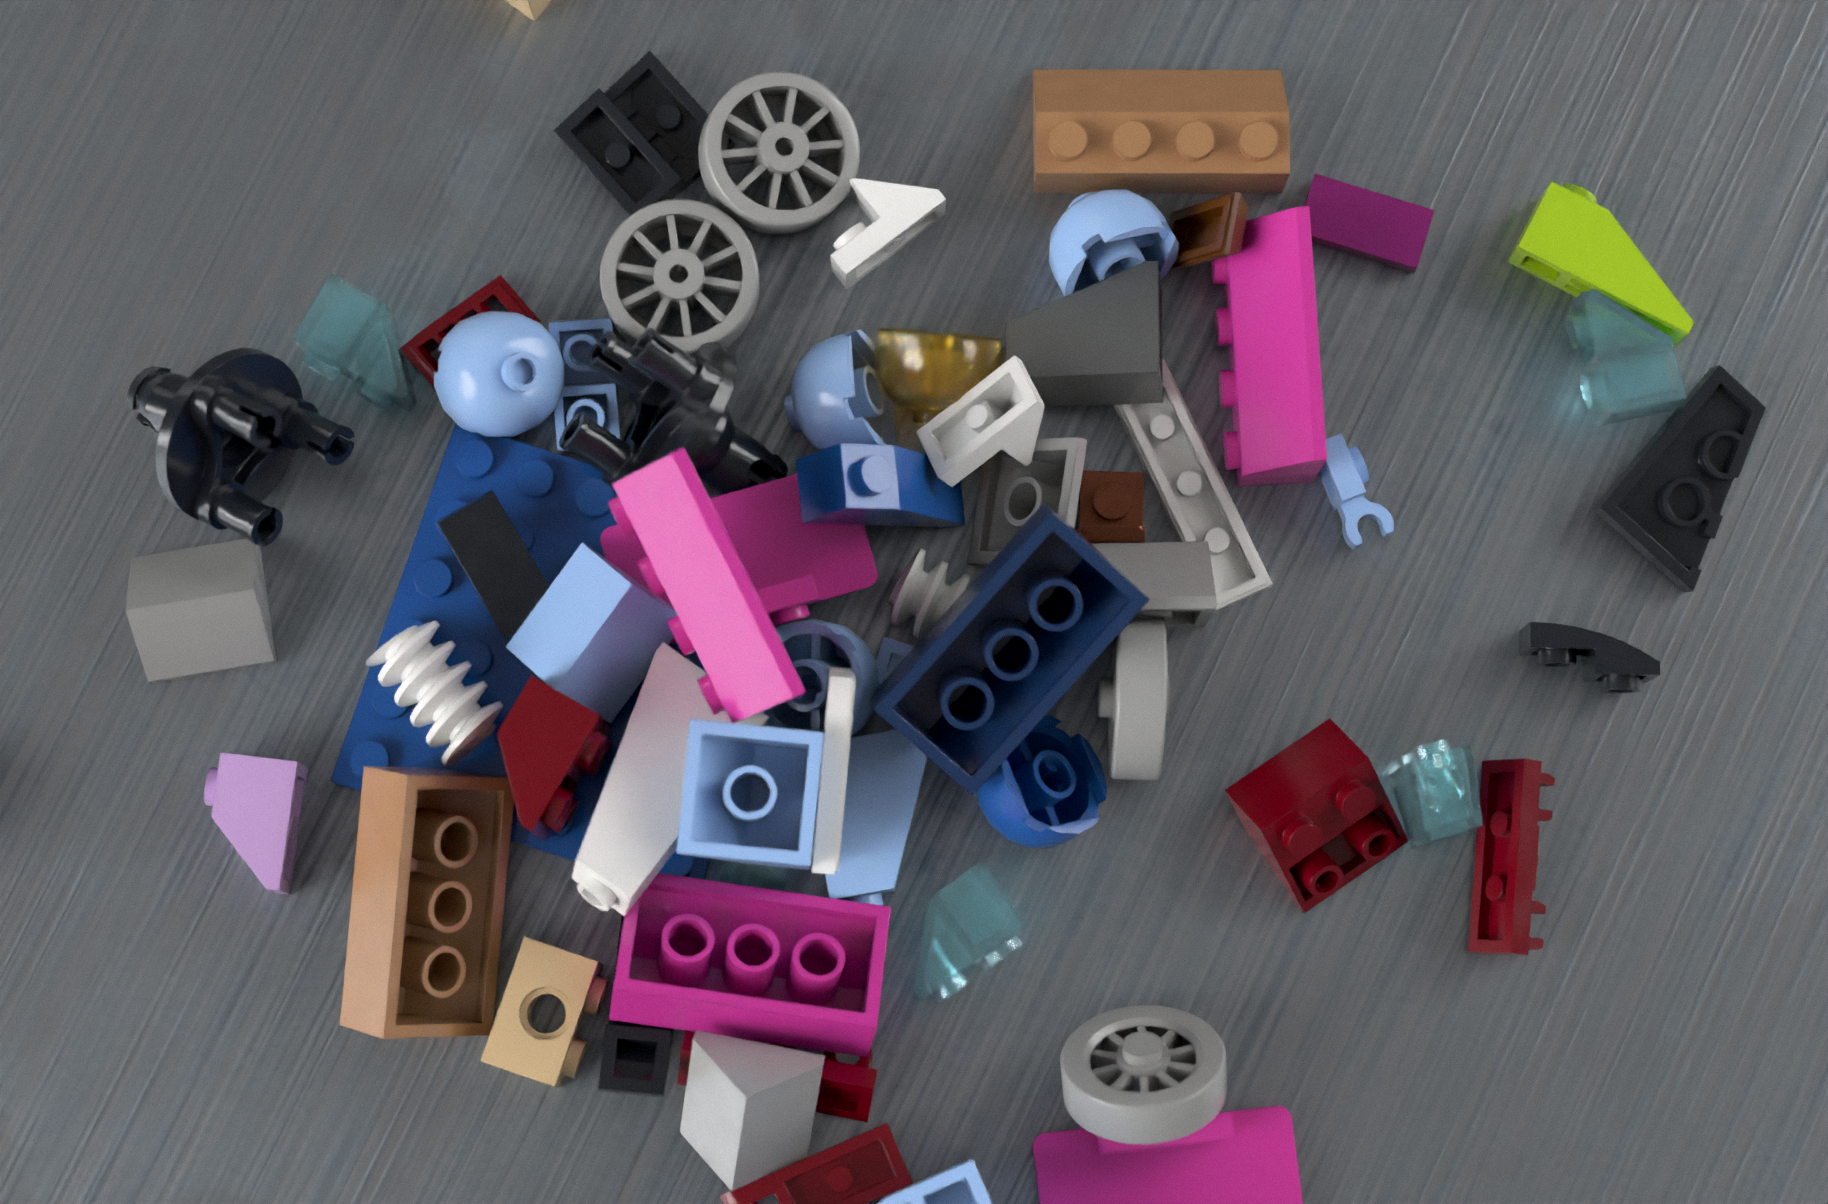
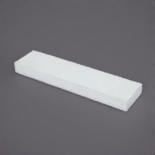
M1163 358V403L1118 404L1113 406L1178 541H1208L1216 593V610L1214 611L1216 613L1270 588L1273 583Z

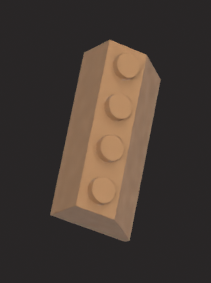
M1033 69V193H1087L1101 190L1127 189L1134 193L1230 194L1237 192L1240 194H1282L1290 175L1289 108L1282 70Z
M364 766L340 1026L381 1039L490 1035L494 1018L514 797L508 776L418 767Z

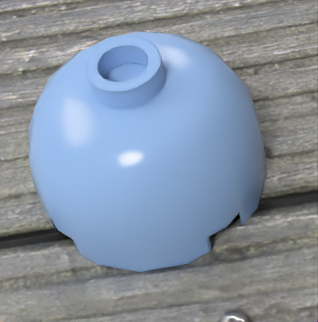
M1127 189L1093 191L1084 193L1074 199L1060 217L1050 235L1049 264L1064 296H1067L1145 261L1159 262L1160 278L1162 279L1167 275L1177 259L1179 243L1164 216L1152 201Z
M488 311L459 321L442 339L438 350L442 352L438 360V371L434 372V388L442 408L459 427L472 433L477 432L486 437H514L541 425L556 409L565 387V362L557 341L541 323L516 312Z
M855 330L830 337L813 345L800 358L791 379L792 395L785 398L787 419L792 429L797 433L802 431L808 442L819 451L839 443L895 446L898 442L899 419L892 385H889L881 390L873 369L885 365L872 340L864 332Z
M817 619L783 624L778 627L776 631L803 683L805 692L761 711L769 717L766 725L776 728L823 732L829 667L852 669V673H855L856 684L851 736L861 730L874 711L871 697L880 686L876 661L864 640L845 626Z

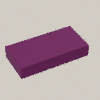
M1316 173L1313 176L1304 206L1310 207L1313 243L1413 274L1417 270L1435 211Z

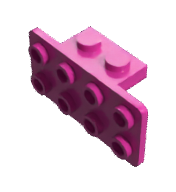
M797 474L710 498L774 626L809 617L807 605L869 588L875 584L878 578L877 568L864 525L802 523ZM618 525L606 528L602 532L600 539L605 559L651 591L637 563L638 560L648 556L637 533L635 532L624 537ZM666 592L658 595L660 599L674 608ZM675 637L671 640L669 644L677 642Z
M1283 1106L1219 1112L1212 1121L1196 1132L1173 1141L1157 1144L1115 1142L1097 1136L1084 1128L1041 1133L1033 1141L1039 1204H1303L1292 1116L1289 1110Z

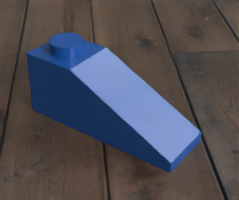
M839 443L796 459L802 523L960 527L965 525L961 481L951 487L939 479L927 454L894 445Z

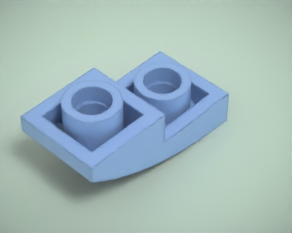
M610 317L549 322V333L557 341L565 362V387L554 410L557 451L564 450L559 447L560 437L568 423L578 413H585L592 421L621 439L618 384L587 365L588 355L595 343L603 349L605 347V344L600 341V337L608 331L614 333V324Z

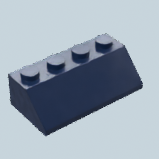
M1044 502L875 690L871 697L873 709L973 796L1150 599L1099 550Z

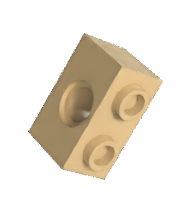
M524 936L480 1061L554 1087H561L565 1076L575 1079L588 1044L587 1041L578 1038L586 1014L598 1015L608 989L609 979L600 977L604 964ZM547 996L558 997L566 1009L563 1025L552 1033H542L539 1031L532 1019L535 1004Z

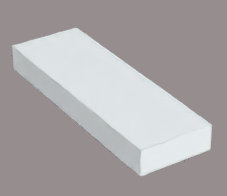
M829 667L812 852V873L835 875V871L839 870L856 684L855 673H852V669Z

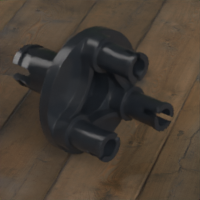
M652 328L645 331L639 337L633 348L618 339L611 331L606 332L600 337V341L605 344L604 349L595 343L588 355L587 365L592 369L598 370L630 392L629 399L636 406L635 417L623 440L592 421L585 413H578L564 429L560 437L559 447L565 451H570L603 473V482L614 488L613 483L681 448L686 449L699 477L723 494L759 485L748 477L749 470L764 480L770 475L776 479L787 477V464L780 456L772 454L764 445L734 425L727 404L736 380L737 362L735 356L726 348L716 342H709L701 345L696 352L688 355L660 336L659 332Z
M240 348L224 352L204 363L189 378L170 372V368L152 366L144 369L135 377L127 393V406L132 410L136 409L139 411L136 419L142 425L150 426L158 433L155 457L156 473L165 497L175 508L194 519L203 521L218 530L229 528L248 538L250 542L257 546L263 547L271 544L282 530L283 515L280 510L267 506L261 501L280 482L291 464L296 450L302 448L322 458L324 462L335 466L346 461L354 448L355 442L345 439L355 437L351 428L339 425L318 414L314 404L303 399L299 382L292 370L283 361L261 350Z

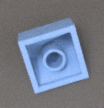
M690 719L676 854L809 870L812 857L824 732Z

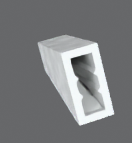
M664 642L656 650L576 858L571 878L578 883V892L593 906L603 911H609L612 907L624 917L677 849L690 719L732 723L726 710L716 715L711 711L697 682V679L707 675V673ZM759 712L735 723L766 726L769 717L763 712Z

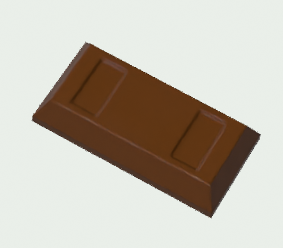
M1233 192L1171 214L1169 227L1179 243L1177 259L1168 273L1198 266L1241 252L1249 206L1240 193Z

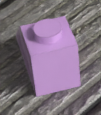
M220 752L218 768L210 767L205 782L204 801L205 805L212 806L211 818L267 890L290 895L308 767L298 761Z

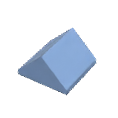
M582 542L507 644L506 648L546 684L596 712L604 720L611 723L648 673L656 650L663 642L668 645L674 638L667 620L678 614L672 606L658 596L655 597L651 591Z

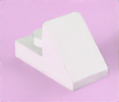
M850 179L852 186L850 194L871 220L872 224L866 227L863 222L852 226L833 244L836 251L830 255L831 270L846 289L850 288L945 216L946 198L938 189L866 179Z
M1014 355L921 427L916 433L938 478L953 487L1001 449L1024 466L1030 465L1045 405L1022 360Z

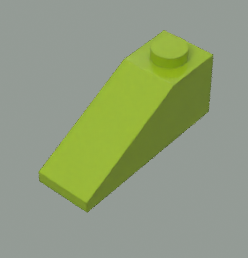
M1551 181L1540 197L1507 262L1676 347L1689 334L1695 322L1610 211L1596 204L1597 199L1591 192L1575 184L1564 183L1561 186Z

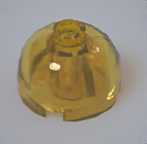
M878 328L874 351L875 374L882 392L894 404L914 410L913 422L927 424L947 407L958 402L965 393L999 368L1002 340L954 332L944 334L926 332V330Z

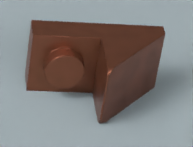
M1083 470L1079 492L1078 532L1090 543L1145 542L1146 528L1143 527L1144 473Z

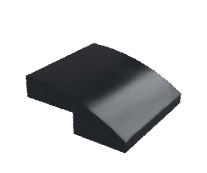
M649 51L607 91L603 92L600 88L596 90L553 131L627 213L632 215L647 205L673 199L701 176L698 147L703 126L709 115L653 53ZM730 138L727 150L732 149L736 145Z

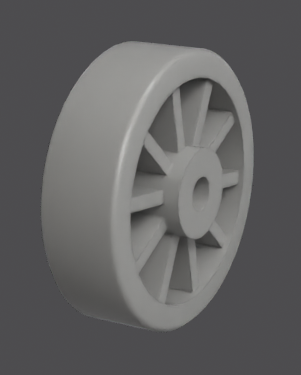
M772 71L760 73L742 80L719 100L703 126L698 147V160L704 185L715 204L723 212L728 214L738 224L757 232L777 235L790 234L816 225L825 219L846 197L852 187L850 179L856 178L858 172L860 145L857 129L849 111L830 89L820 82L801 74ZM768 108H781L777 123L774 122ZM793 112L806 119L807 122L801 127L793 124ZM752 114L758 129L742 121V119ZM814 128L821 141L809 142L806 134ZM732 135L752 148L727 150V145ZM825 156L824 168L807 158ZM751 163L753 171L736 185L728 165ZM800 176L817 185L810 194H808ZM759 177L767 181L763 204L751 199L744 193ZM781 182H784L794 204L777 206Z
M669 199L639 209L623 221L615 230L605 248L600 266V287L608 314L616 329L632 346H634L645 331L652 328L659 332L660 336L688 355L696 352L701 345L709 342H716L727 348L745 331L753 318L760 294L759 270L756 255L748 236L728 214L701 201ZM678 236L695 238L689 250L680 249ZM669 238L671 250L662 254L654 244ZM707 244L712 245L718 251V253L700 261V257ZM643 253L655 264L654 268L636 265ZM727 266L731 274V280L709 277V275ZM631 281L653 284L632 294ZM706 293L730 296L723 313L705 296ZM661 299L649 323L638 310ZM698 306L713 323L702 330L692 332L689 310ZM673 309L681 312L684 334L669 333L662 330Z
M1133 618L1111 642L1109 678H1100L1098 717H1108L1107 754L1109 776L1112 779L1155 781L1161 773L1165 726H1167L1169 714L1165 623L1160 618Z
M1137 1005L1104 1012L1079 1026L1068 1037L1061 1051L1063 1101L1068 1113L1084 1129L1108 1140L1127 1144H1157L1185 1137L1212 1121L1220 1112L1226 1100L1227 1071L1226 1052L1223 1041L1208 1023L1182 1010L1165 1006Z

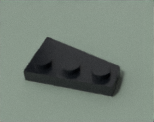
M1720 365L1711 367L1592 508L1684 592H1693L1702 572L1699 569L1700 563L1710 539L1715 538L1723 516L1720 513L1733 479L1738 478L1766 409V406Z

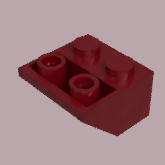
M533 676L528 680L497 734L520 824L535 836L546 841L552 830L559 834L565 830L580 803V800L574 797L575 790L585 773L593 778L598 774L606 762L613 744L607 741V736L611 729L601 715Z
M1330 718L1224 790L1245 831L1303 913H1306L1333 895L1336 891L1409 842L1369 757Z

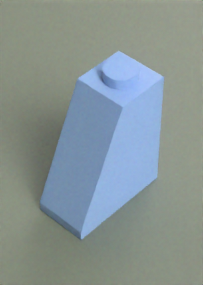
M897 730L850 739L839 870L835 871V875L825 874L829 898L884 906L882 895L894 893L928 761V757Z

